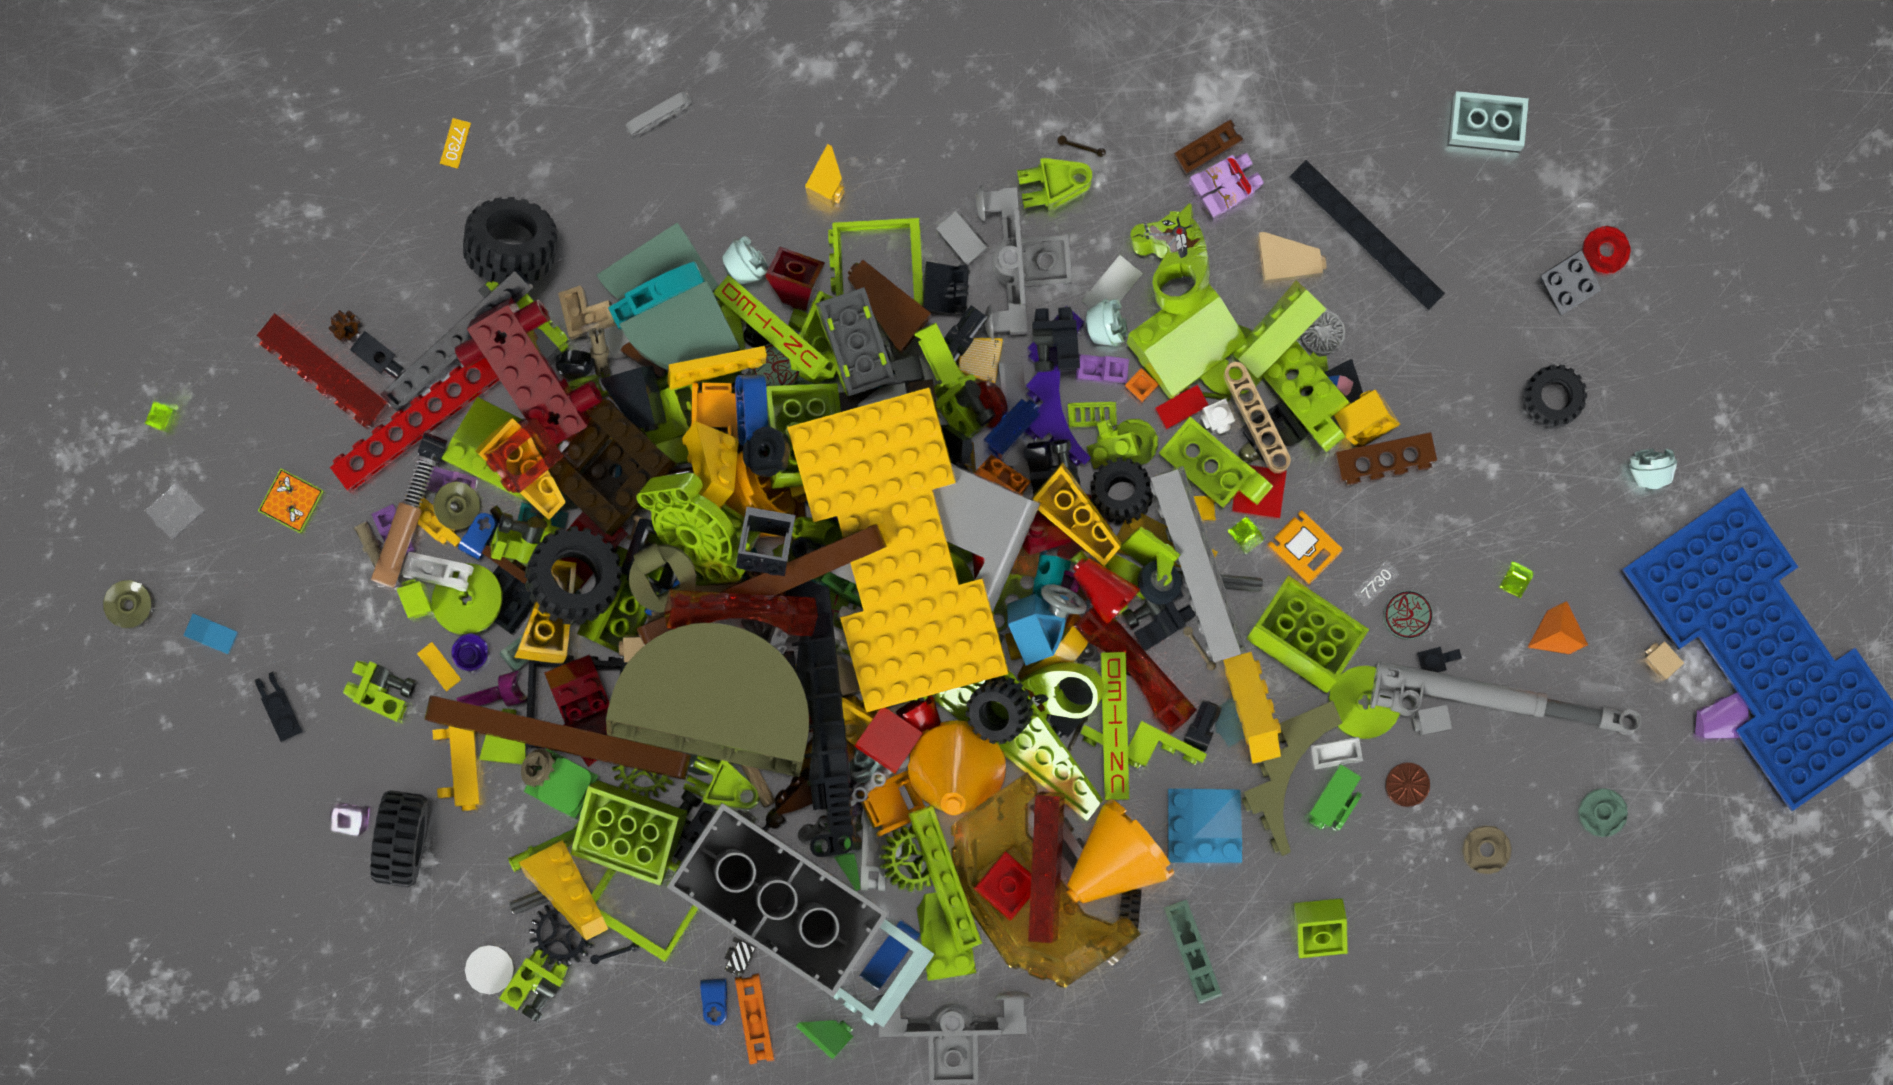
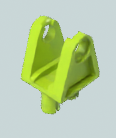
M1042 158L1038 167L1017 170L1019 185L1041 181L1044 186L1041 191L1021 193L1024 209L1045 204L1048 207V211L1054 210L1085 193L1091 186V168L1081 162ZM1076 175H1083L1086 180L1078 182L1074 177Z
M697 756V759L706 764L695 761L693 767L713 775V780L707 784L689 775L686 781L695 784V787L685 783L684 790L703 797V802L709 805L719 806L722 802L731 808L752 809L757 806L760 799L757 789L729 762L722 760L718 762L712 758ZM745 790H751L753 793V799L748 803H744L741 800V794Z

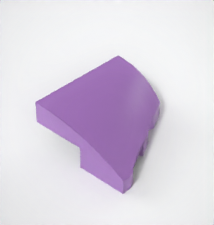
M1738 692L1727 698L1721 697L1714 704L1698 709L1695 734L1702 738H1740L1735 730L1749 721L1748 706Z

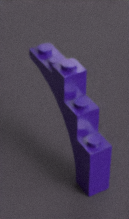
M1072 311L1073 320L1076 319L1078 334L1084 326V321ZM1058 315L1054 318L1053 321L1059 320ZM1032 342L1027 348V352L1030 353L1028 358L1035 363L1039 361L1037 346ZM1049 347V361L1054 362V371L1038 372L1025 387L1028 391L1026 395L1034 403L1037 404L1040 401L1042 404L1024 423L1026 428L1024 432L1033 441L1037 439L1043 441L1047 436L1051 437L1050 443L1056 440L1069 439L1071 443V450L1068 451L1069 460L1077 467L1079 464L1085 467L1090 462L1091 457L1077 443L1068 428L1062 411L1059 392L1061 371H1058L1057 347Z

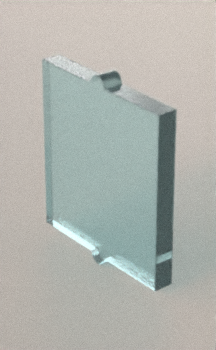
M1233 697L1220 705L1222 707L1221 713L1215 724V732L1221 735L1229 748L1245 738L1242 723L1239 721L1236 710V701L1233 700Z

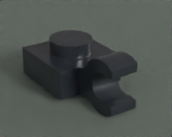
M1441 646L1417 653L1421 669L1438 673L1447 670L1445 663L1462 658L1460 649L1442 653Z

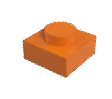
M1141 368L1124 387L1142 403L1159 384Z

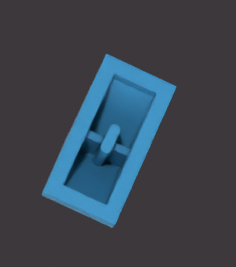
M192 614L183 636L229 654L238 632Z

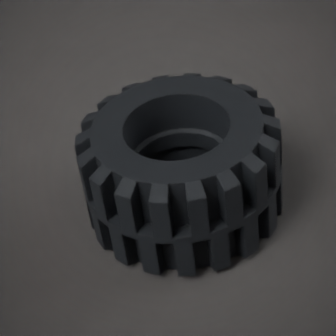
M1549 365L1548 367L1541 368L1528 380L1523 392L1525 395L1523 404H1526V412L1533 416L1531 418L1533 421H1539L1540 425L1544 427L1546 425L1550 426V428L1563 427L1581 414L1586 405L1587 393H1585V389L1587 387L1585 383H1582L1580 374L1576 375L1574 373L1575 370L1571 367L1567 369L1565 368L1566 365ZM1558 383L1566 389L1569 400L1563 409L1554 410L1545 405L1541 393L1546 384Z
M1120 457L1117 458V462H1112V459L1108 460L1107 466L1101 464L1098 467L1099 473L1094 472V481L1090 483L1091 496L1094 506L1102 517L1106 516L1107 521L1112 522L1115 519L1116 524L1122 525V521L1126 520V523L1130 524L1132 523V518L1135 517L1138 521L1141 519V513L1146 514L1149 511L1148 506H1151L1153 496L1150 488L1151 480L1145 468L1142 469L1140 463L1136 462L1133 464L1132 459L1129 458L1125 462ZM1119 482H1129L1136 487L1133 495L1125 500L1112 499L1108 496V492L1114 484Z
M1005 676L989 679L972 693L971 699L967 701L966 706L968 709L966 710V716L970 717L967 722L969 726L973 725L974 729L972 731L975 734H981L980 738L985 741L988 738L989 743L995 744L998 741L999 744H1005L1007 741L1014 740L1032 720L1030 717L1033 715L1034 709L1030 708L1033 705L1032 699H1028L1030 693L1028 690L1024 691L1022 689L1023 685L1020 682L1015 684V679L1009 678L1006 680ZM997 701L1007 709L1009 719L998 717L993 712L990 702Z

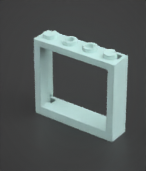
M886 919L880 928L914 952L873 1011L841 987L833 997L836 1000L840 997L844 999L845 1003L843 1005L852 1012L856 1013L857 1010L862 1012L861 1018L870 1025L876 1022L882 1027L888 1022L934 956V953Z

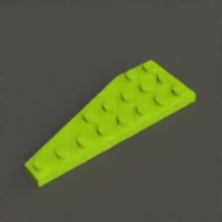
M1010 671L1009 674L1003 675L1005 676L1006 680H1008L1009 678L1015 679V684L1019 683L1017 678ZM988 680L940 692L934 700L958 720L968 721L970 717L966 716V710L968 709L966 706L967 701L971 699L972 693ZM997 701L990 702L993 712L998 717L1009 719L1008 711L1001 703ZM1033 702L1030 708L1034 709V712L1030 717L1032 720L1014 740L1007 741L1005 744H999L997 741V744L1004 751L1005 757L1088 821L1103 802V799Z

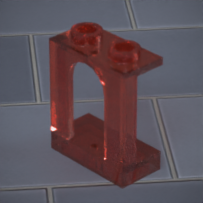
M536 418L524 420L521 423L522 427L494 450L484 453L488 459L486 460L487 465L493 472L497 471L502 478L500 480L501 484L509 492H522L564 457ZM531 437L544 457L523 474L513 475L507 469V457Z

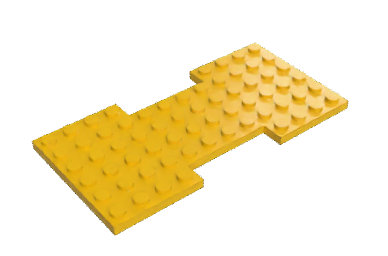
M922 389L787 427L813 522L837 516L843 538L877 524L887 547L850 563L864 611L840 617L866 712L1009 674L984 580L981 578L959 584L933 489L956 483L931 389Z

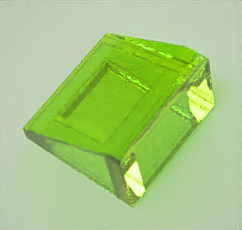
M153 402L145 424L168 433L176 410Z
M1247 516L1228 530L1245 554L1264 541V537L1259 529Z
M1512 561L1499 587L1521 598L1534 572Z

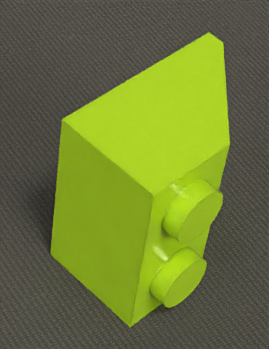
M1343 898L1294 903L1299 958L1348 954L1347 917Z

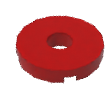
M1611 226L1596 228L1583 241L1582 252L1594 272L1604 275L1613 274L1621 270L1628 262L1631 247L1626 235L1618 228ZM1609 244L1613 249L1612 255L1608 257L1603 256L1600 253V246Z

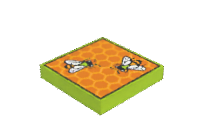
M280 469L258 511L302 534L325 491Z

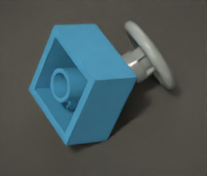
M1048 584L1041 589V594L1045 600L1033 594L1007 604L1008 625L1025 665L1054 655L1061 641L1068 613L1082 614L1087 609L1085 601L1078 594L1065 587ZM1071 601H1075L1079 607H1075Z

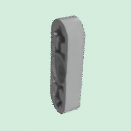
M686 91L680 92L635 117L625 126L631 136H636L683 110L692 103V100Z

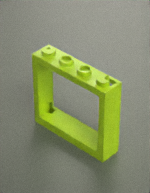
M919 218L832 223L833 229L828 230L829 244H833L834 253H829L830 268H835V277L830 278L831 292H836V296L844 294L841 233L910 229L914 300L923 306Z
M671 860L669 868L676 871L681 861L677 860L675 863ZM608 868L591 894L596 904L616 874V870ZM692 905L669 944L664 949L598 907L607 926L664 962H667L699 911V908Z

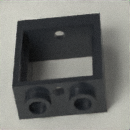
M747 507L736 568L785 576L796 515ZM749 531L784 536L785 542L782 558L745 551Z
M639 518L622 565V574L627 576V581H629L630 570L635 560L634 554L642 550L648 532L657 535L652 520ZM666 562L659 581L650 577L648 579L654 590L661 594L662 590L667 591L673 587L676 575L669 562Z

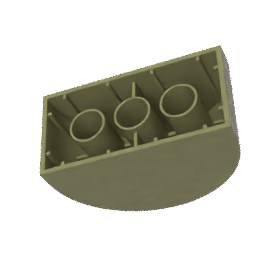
M699 623L678 627L663 633L643 646L632 657L623 669L614 687L606 717L608 736L800 777L809 732V713L805 692L797 674L787 659L775 647L756 634L742 628L719 623Z

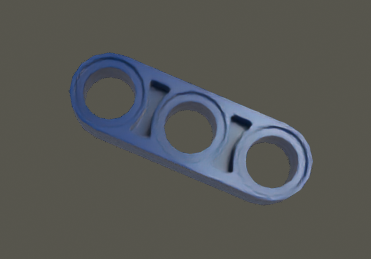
M738 375L735 381L738 441L741 446H744L747 440L750 441L752 436L755 435L752 434L755 430L761 427H768L766 380L763 375Z
M902 919L896 925L897 928L914 940H917L921 934ZM889 935L859 977L879 991L907 954L909 948Z

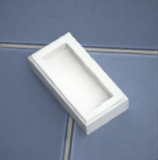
M1359 737L1310 746L1314 770L1363 761Z

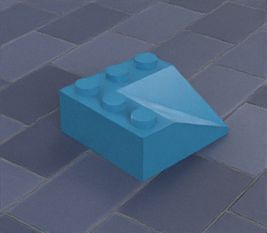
M1167 789V859L1170 863H1242L1241 790Z

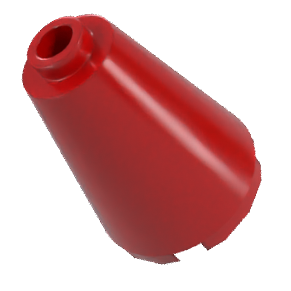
M1082 558L1073 567L1076 571L1073 577L1102 621L1107 625L1140 591L1136 585L1091 558L1087 561Z
M929 695L923 701H920L919 698L916 701L912 700L895 711L897 716L922 733L926 729L931 730L941 724L932 695Z

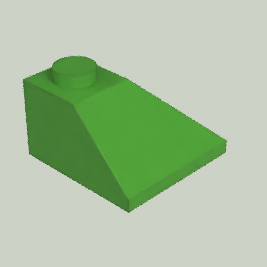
M837 1020L801 1021L796 1026L832 1060L854 1037L850 1033L853 1028L844 1020H841L840 1023Z

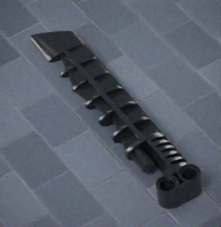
M810 580L786 590L788 613L792 619L801 617L799 641L793 642L792 647L798 646L795 673L805 692L808 711L813 723L809 725V730H813L811 753L804 754V759L811 758L807 786L811 787L813 811L828 809L830 834L818 835L811 840L810 850L816 857L832 858L858 853L862 847V839L857 834L856 825H853L855 816H852L854 807H851L853 797H850V792H852V788H849L851 777L829 587ZM847 837L851 841V845L848 849H846L844 845V841ZM824 841H826L828 844V848L825 853L821 848L822 843Z

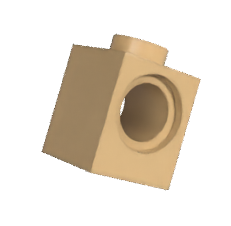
M1665 641L1659 645L1657 642L1653 643L1645 651L1648 655L1643 659L1662 681L1668 679L1684 664Z

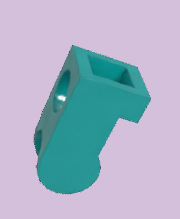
M1039 554L1033 594L1045 600L1041 594V589L1048 584L1061 586L1064 571L1070 570L1071 561L1057 556Z

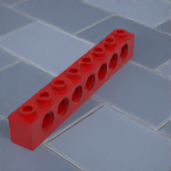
M484 358L468 368L456 367L449 373L451 377L444 382L439 380L430 387L431 392L424 397L422 395L417 396L410 402L411 407L405 411L403 409L397 411L391 416V422L385 426L383 424L377 426L371 432L373 434L367 440L363 438L357 441L352 446L353 450L347 455L342 453L332 461L334 464L330 469L345 489L350 493L419 442L423 438L424 432L431 433L499 382L500 379L487 359ZM473 370H478L481 373L480 379L476 382L469 381V374ZM453 385H460L461 393L455 397L450 396V388ZM435 399L441 400V408L438 411H431L430 403ZM414 414H421L422 422L417 426L411 425V417ZM400 428L403 431V436L399 440H392V431ZM376 443L383 444V451L379 455L372 454V447ZM358 457L363 458V467L359 470L353 469L352 463L354 459Z

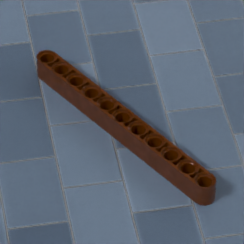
M874 524L787 562L785 576L761 573L692 603L690 607L670 618L665 615L636 629L645 646L665 632L690 624L713 623L887 547L878 525Z
M437 696L429 697L424 718L426 721L678 779H686L691 755Z

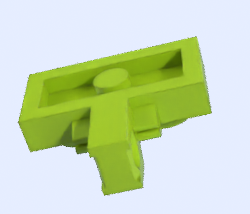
M1110 419L1097 423L1100 436H1097L1098 442L1086 446L1091 457L1093 469L1098 468L1101 464L1107 465V461L1112 459V462H1117V458L1120 457L1124 460L1140 455L1134 432L1120 435L1118 430H1113Z

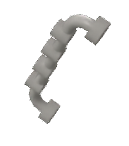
M910 753L899 769L905 768L909 764ZM885 767L878 769L866 783L856 786L850 797H853L851 807L857 802H863L869 792L876 786H883L887 777L893 772ZM875 775H881L883 781L876 780ZM857 790H862L865 796H859ZM828 814L820 816L815 825H803L798 832L799 841L805 845H810L811 840L815 836H818L821 832H827L830 828ZM820 821H826L828 826L822 827Z

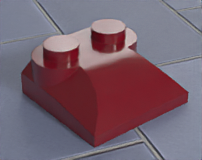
M1037 510L1022 546L1029 555L1070 543L1072 538Z

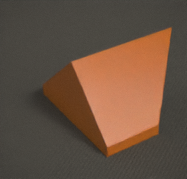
M1567 601L1546 612L1528 648L1571 654L1588 646Z

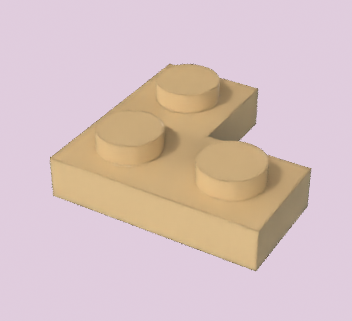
M582 286L558 293L570 339L573 340L588 335V332L593 328H596L598 331V327L606 329L616 325L608 307L612 306L609 300L588 307Z

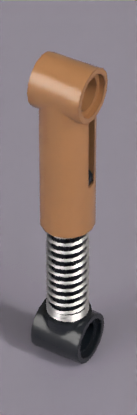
M424 432L416 454L419 458L418 464L415 465L417 468L412 473L414 477H411L412 481H409L411 485H408L409 489H406L408 493H405V501L399 502L371 581L391 588L395 587L403 560L422 512L418 508L421 507L419 503H422L421 498L424 499L422 495H425L424 490H427L425 487H428L427 482H430L428 479L431 478L430 474H433L431 471L434 470L433 467L436 466V463H440L448 440Z

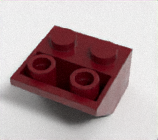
M590 654L544 672L565 725L609 708V700Z

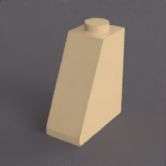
M1259 232L1258 244L1264 284L1321 277L1323 270L1327 268L1325 255H1321L1320 249L1266 232Z

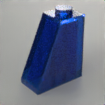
M1021 399L983 439L984 446L1002 461L1040 418V413L1037 412L1040 408L1030 399L1027 402Z

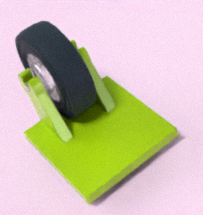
M1140 527L1121 544L1120 549L1144 565L1137 579L1141 594L1154 604L1169 603L1177 597L1181 590V577L1173 566L1181 554L1176 552L1169 544L1155 537L1151 531Z

